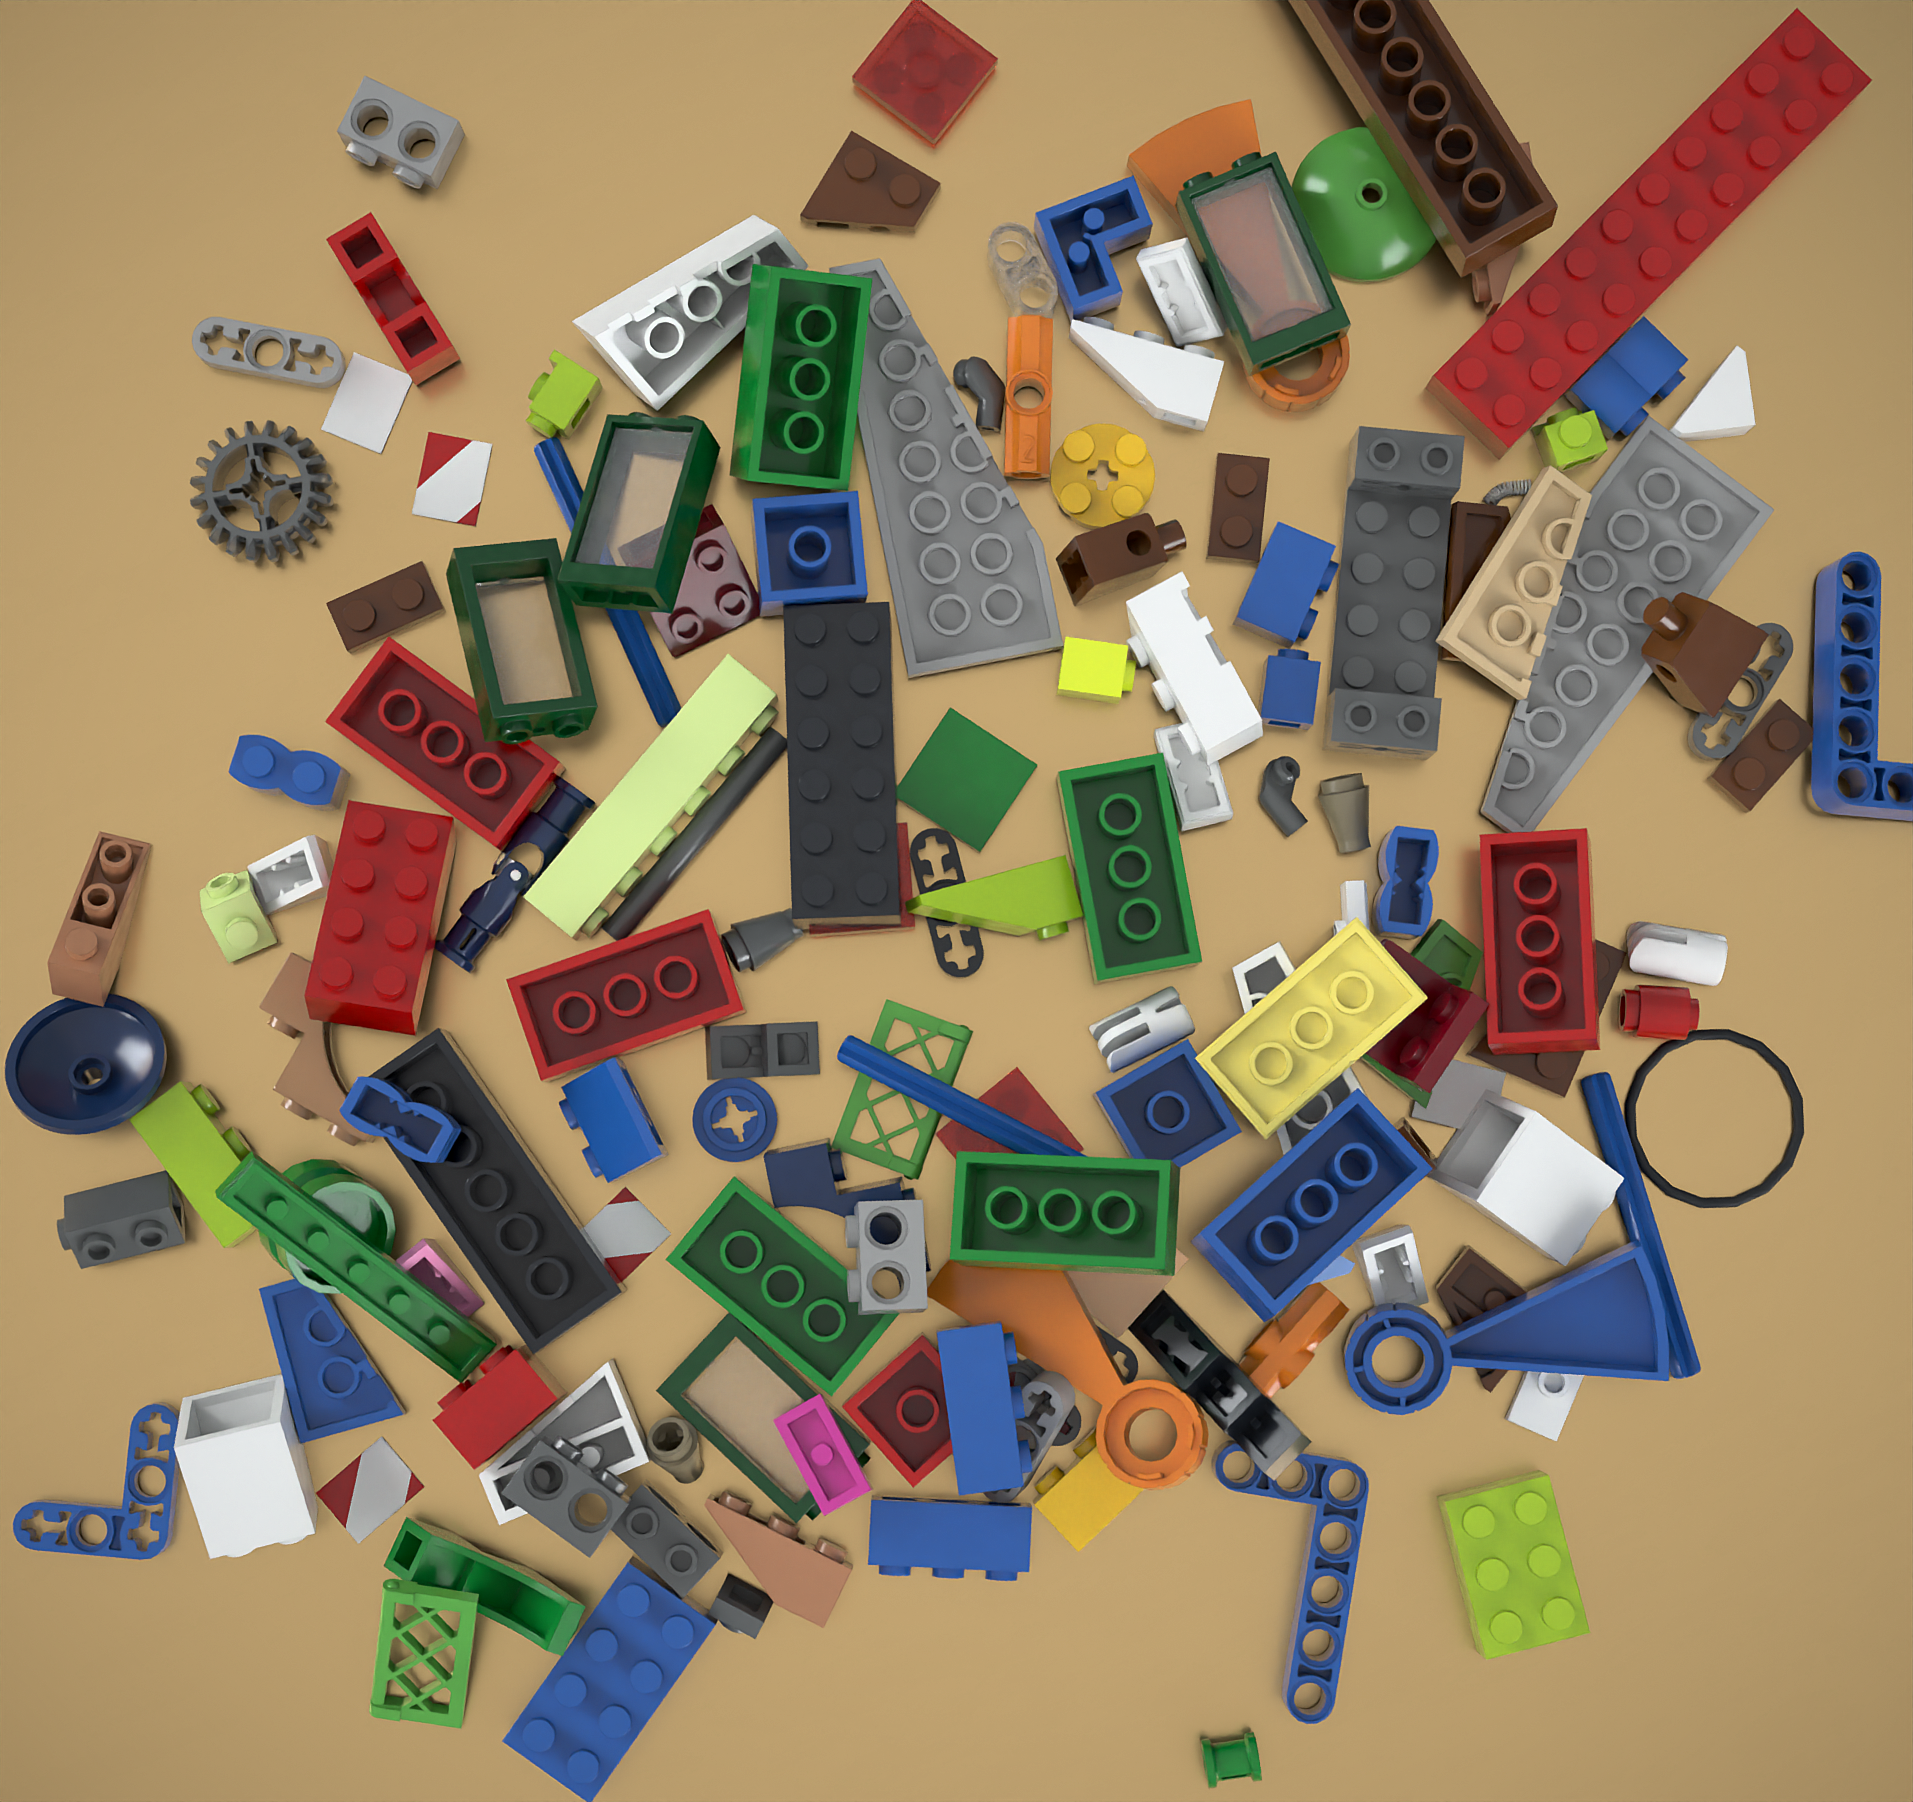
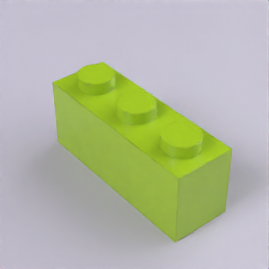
M180 1081L129 1119V1121L223 1248L235 1247L255 1232L257 1228L220 1201L216 1196L215 1190L245 1159L246 1155L251 1152V1149L242 1135L233 1126L228 1130L224 1128L214 1114L220 1107L202 1084L195 1088L191 1082Z

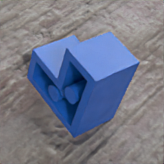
M1134 175L1035 213L1034 231L1071 323L1072 319L1080 321L1084 317H1091L1120 305L1123 290L1109 254L1150 238L1153 223Z

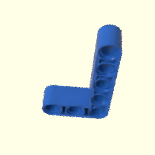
M1860 551L1851 552L1824 567L1818 574L1816 582L1812 797L1818 807L1831 814L1913 821V764L1878 761L1881 571L1876 560L1869 554ZM1843 571L1848 572L1852 576L1855 583L1854 590L1845 585L1842 578ZM1842 621L1851 627L1854 635L1853 642L1843 635L1841 630ZM1840 673H1844L1851 680L1852 694L1842 687ZM1839 724L1844 725L1851 733V745H1847L1842 741L1838 730ZM1839 775L1845 778L1850 785L1849 797L1843 795L1838 788L1837 780ZM1889 780L1894 782L1899 789V802L1894 800L1888 792Z
M1229 1440L1220 1444L1214 1451L1211 1459L1212 1471L1215 1477L1226 1488L1235 1492L1311 1504L1283 1677L1282 1699L1291 1715L1298 1721L1305 1724H1317L1331 1714L1335 1704L1369 1492V1480L1365 1471L1351 1460L1303 1451L1295 1459L1303 1468V1477L1301 1482L1293 1488L1285 1489L1280 1487L1277 1481L1267 1476L1251 1458L1249 1473L1239 1480H1232L1227 1478L1223 1472L1224 1460L1232 1452L1245 1451L1235 1440ZM1340 1469L1351 1470L1355 1476L1356 1484L1354 1490L1345 1497H1335L1329 1490L1330 1477ZM1334 1522L1344 1524L1347 1530V1539L1343 1546L1336 1550L1324 1549L1320 1543L1322 1529ZM1322 1576H1332L1338 1582L1339 1590L1337 1596L1328 1603L1316 1602L1312 1597V1586ZM1315 1629L1327 1631L1330 1636L1328 1649L1319 1656L1307 1655L1303 1650L1305 1636ZM1306 1683H1314L1321 1688L1322 1696L1320 1702L1311 1709H1301L1294 1703L1296 1690Z

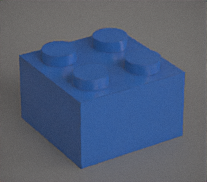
M858 491L752 499L751 523L760 616L783 615V606L866 603L868 590Z
M1188 1039L1093 1093L1130 1158L1171 1160L1181 1168L1242 1132L1212 1079L1194 1059L1197 1054Z

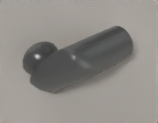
M975 356L969 359H961L954 367L953 377L957 385L970 388L978 398L975 424L977 429L989 432L1001 431L1005 398L1004 383L986 360Z
M1281 756L1270 761L1264 769L1259 800L1285 835L1289 837L1307 823L1308 820L1291 800L1295 781L1300 776V766L1292 757Z

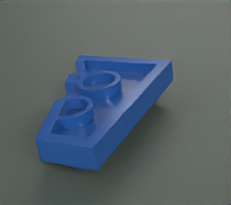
M296 1279L259 1289L300 1444L406 1414L327 1293H318L302 1285Z

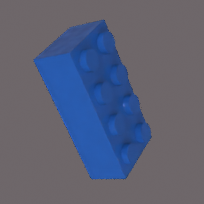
M1357 1088L1190 1242L1262 1321L1266 1322L1281 1311L1433 1168L1361 1090Z
M632 1556L502 1742L583 1800L592 1802L715 1627L718 1619L708 1615L709 1610L690 1596L686 1595L682 1598L655 1571Z

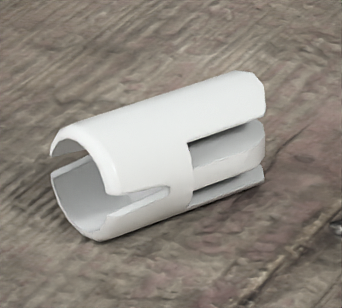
M1638 921L1631 924L1627 931L1629 965L1632 971L1716 986L1722 979L1726 965L1727 939L1722 934Z
M1173 986L1167 987L1089 1026L1092 1036L1098 1040V1048L1104 1057H1108L1106 1063L1112 1073L1195 1032V1027L1188 1010L1181 1003L1180 995Z

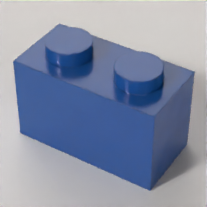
M1278 521L1232 625L1288 649L1293 646L1297 637L1307 640L1319 612L1310 608L1317 589L1327 593L1339 566V563L1330 560L1336 546Z

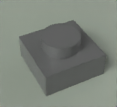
M728 1574L708 1615L718 1619L726 1629L735 1633H744L756 1639L774 1602L767 1593Z

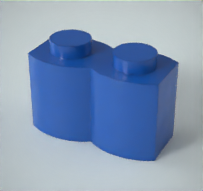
M1643 316L1569 390L1565 397L1582 413L1594 410L1602 433L1609 440L1619 430L1627 437L1649 415L1643 406L1656 393L1664 400L1686 378L1679 369L1689 359Z
M243 735L239 737L228 771L237 781L259 793L273 796L287 795L300 804L319 811L340 809L350 778V773L345 768L323 754L307 750L291 751L278 741L261 735Z
M1396 826L1385 836L1378 856L1379 874L1383 884L1375 896L1372 909L1373 925L1377 935L1414 940L1422 936L1426 931L1433 910L1432 893L1428 882L1436 870L1439 857L1438 840L1434 830Z
M357 1077L339 1110L344 1119L359 1131L373 1136L388 1137L390 1142L401 1153L421 1162L443 1163L462 1130L457 1121L442 1109L428 1104L415 1103L399 1086L389 1081L372 1077Z

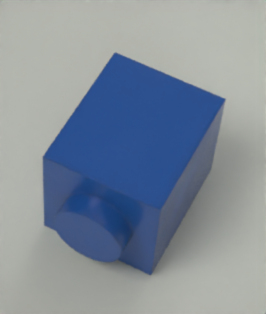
M1278 649L1277 656L1268 655L1263 665L1258 713L1262 719V725L1301 730L1310 729L1314 722L1321 662L1308 660V652L1296 649Z

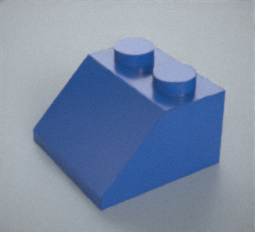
M616 1057L611 1058L561 1087L566 1099L559 1101V1106L572 1130L581 1127L590 1145L582 1149V1153L595 1178L604 1174L607 1182L613 1183L669 1155L623 1060Z

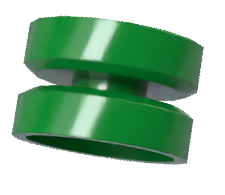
M310 1159L292 1165L282 1173L388 1256L391 1254L396 1233L392 1208L379 1191L364 1182L351 1169L334 1160ZM258 1230L260 1242L272 1259L282 1268L286 1269L299 1283L318 1293L341 1294L330 1283Z

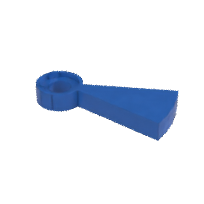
M1638 1239L1447 1331H1444L1436 1318L1420 1307L1409 1303L1397 1302L1395 1304L1378 1305L1355 1321L1344 1347L1347 1377L1350 1386L1358 1397H1361L1362 1401L1373 1409L1381 1412L1387 1411L1388 1414L1396 1415L1414 1413L1415 1410L1420 1411L1430 1406L1441 1396L1447 1386L1452 1366L1669 1381V1341L1665 1311L1655 1275ZM1392 1336H1405L1414 1340L1421 1347L1424 1354V1362L1420 1371L1412 1379L1405 1382H1390L1383 1379L1374 1370L1372 1355L1375 1348L1384 1339Z

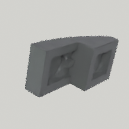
M817 1021L705 1027L707 1080L820 1074Z

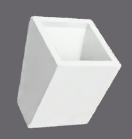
M1487 1089L1481 1095L1461 1129H1457L1437 1159V1168L1427 1175L1437 1184L1540 1254L1564 1266L1568 1264L1573 1255L1581 1250L1585 1243L1586 1235L1600 1214L1611 1205L1615 1198L1616 1190L1624 1180V1177L1538 1112Z
M282 1374L184 1397L182 1399L174 1450L210 1559L225 1555L240 1557L250 1553L257 1547L278 1542L285 1545L293 1544L303 1540L307 1535L315 1534L318 1511L317 1501L304 1444H300Z

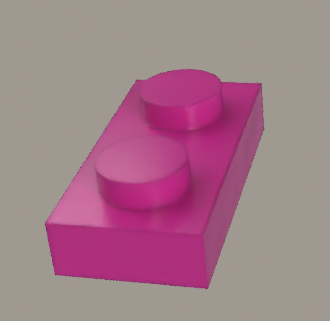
M818 1394L773 1419L824 1516L873 1490L822 1394Z

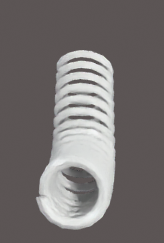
M1526 479L1524 481L1521 480V489L1519 480L1517 485L1515 480L1513 482L1510 481V485L1507 481L1506 486L1503 482L1501 485L1497 484V488L1493 487V489H1490V492L1485 495L1486 497H1483V500L1489 505H1496L1506 496L1526 494L1529 491L1528 486L1529 489L1531 488V480L1529 479L1528 482Z

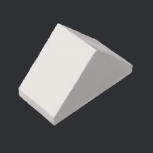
M1736 346L1725 357L1669 431L1682 441L1688 442L1745 435L1756 425L1746 352Z
M310 835L247 866L253 881L256 896L266 915H270L327 896L334 864L327 842L316 835Z
M1399 1224L1357 1239L1352 1244L1374 1307L1387 1303L1395 1304L1396 1302L1419 1306L1429 1302L1414 1235L1409 1225Z

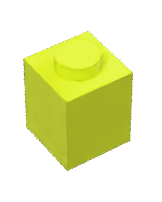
M1065 637L1056 695L1119 704L1122 691L1132 692L1136 661L1127 660L1128 645Z

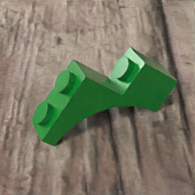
M406 1517L384 1564V1567L402 1580L418 1582V1585L479 1594L478 1613L517 1632L544 1650L560 1656L564 1655L570 1639L576 1633L579 1620L586 1607L531 1568L484 1553L453 1532Z

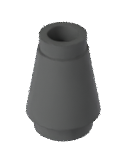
M791 908L782 912L778 911L732 923L730 925L731 930L721 934L725 950L738 972L747 968L755 971L794 943L796 939L804 936L803 930L795 929Z

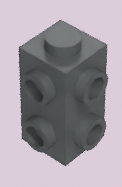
M165 1170L65 1195L64 1218L57 1220L58 1236L65 1251L72 1249L81 1269L184 1244V1206L171 1176Z

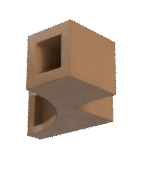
M290 952L259 1006L260 1009L271 1014L267 1022L271 1027L293 1039L296 1038L299 1031L304 1033L302 1040L273 1090L285 1096L281 1106L306 1120H309L312 1114L315 1113L331 1122L327 1132L352 1146H355L359 1139L364 1142L373 1143L376 1136L366 1134L353 1127L344 1119L339 1111L349 1092L338 1073L331 1046V1022L309 1018L304 994L312 962Z

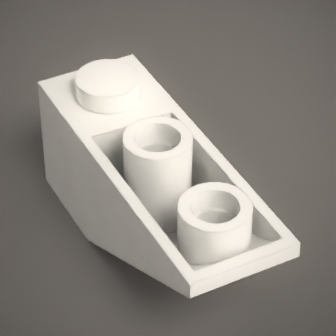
M1084 317L1083 322L1072 319L1068 338L1152 417L1204 432L1224 365V361L1214 359L1215 353L1213 351L1196 345H1185L1184 350L1164 345L1165 339L1163 337L1146 331H1135L1134 336L1113 331L1114 324L1096 317Z

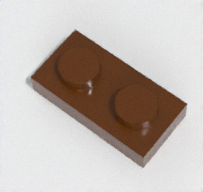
M1226 453L1217 454L1206 559L1249 564L1259 563L1270 458Z
M423 561L326 603L345 648L349 653L445 612V608Z
M1778 699L1740 740L1735 750L1724 758L1707 779L1745 813L1750 812L1813 740V727L1781 699Z

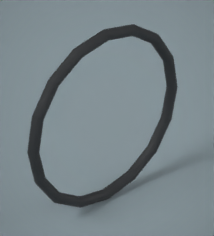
M1730 1029L1692 1030L1688 1032L1686 1040H1670L1661 1044L1637 1070L1625 1102L1626 1127L1641 1171L1667 1196L1699 1208L1738 1207L1767 1194L1792 1168L1804 1136L1803 1098L1789 1067L1762 1041ZM1727 1039L1756 1050L1779 1071L1792 1099L1794 1133L1783 1162L1761 1185L1734 1197L1702 1198L1673 1187L1649 1164L1637 1138L1636 1103L1646 1076L1667 1053L1695 1040Z

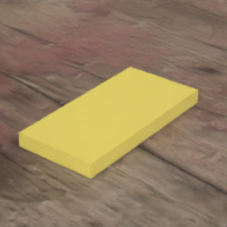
M1355 917L1194 1059L1263 1138L1267 1139L1428 997L1359 918Z

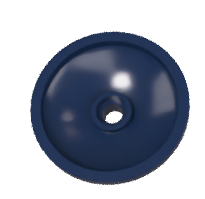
M108 994L104 1007L64 998L36 1013L16 1034L5 1061L6 1086L15 1106L21 1114L30 1122L45 1130L68 1135L90 1134L103 1131L135 1115L155 1094L166 1068L167 1052L165 1040L152 1015L141 1005L128 998ZM94 1079H101L97 1083L88 1085Z

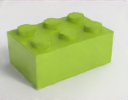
M1537 1470L1436 1496L1476 1650L1483 1658L1488 1660L1590 1633L1548 1474Z

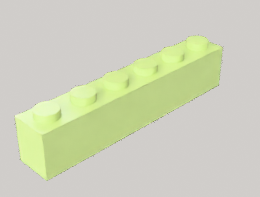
M727 654L523 897L574 940L577 941L583 933L590 938L608 918L609 913L604 907L615 894L618 893L625 897L641 879L643 872L638 867L651 852L657 857L660 856L674 840L677 832L672 827L684 812L692 817L707 801L711 792L706 786L716 774L720 772L727 776L745 754V751L740 746L752 732L760 736L772 724L779 714V711L774 708L775 704L779 701L777 694L731 655Z

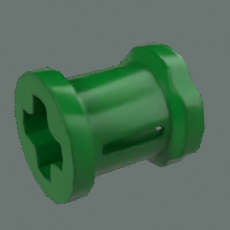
M1254 1732L1246 1733L1244 1739L1212 1744L1209 1739L1201 1740L1202 1758L1208 1788H1216L1219 1781L1251 1777L1253 1782L1262 1781L1260 1759Z

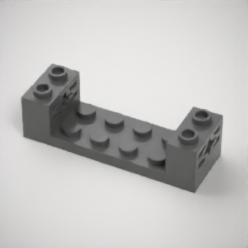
M1359 426L1350 441L1323 751L1427 760L1437 752L1442 698H1434L1439 644L1435 641L1440 634L1451 500L1459 491L1461 485L1465 436Z

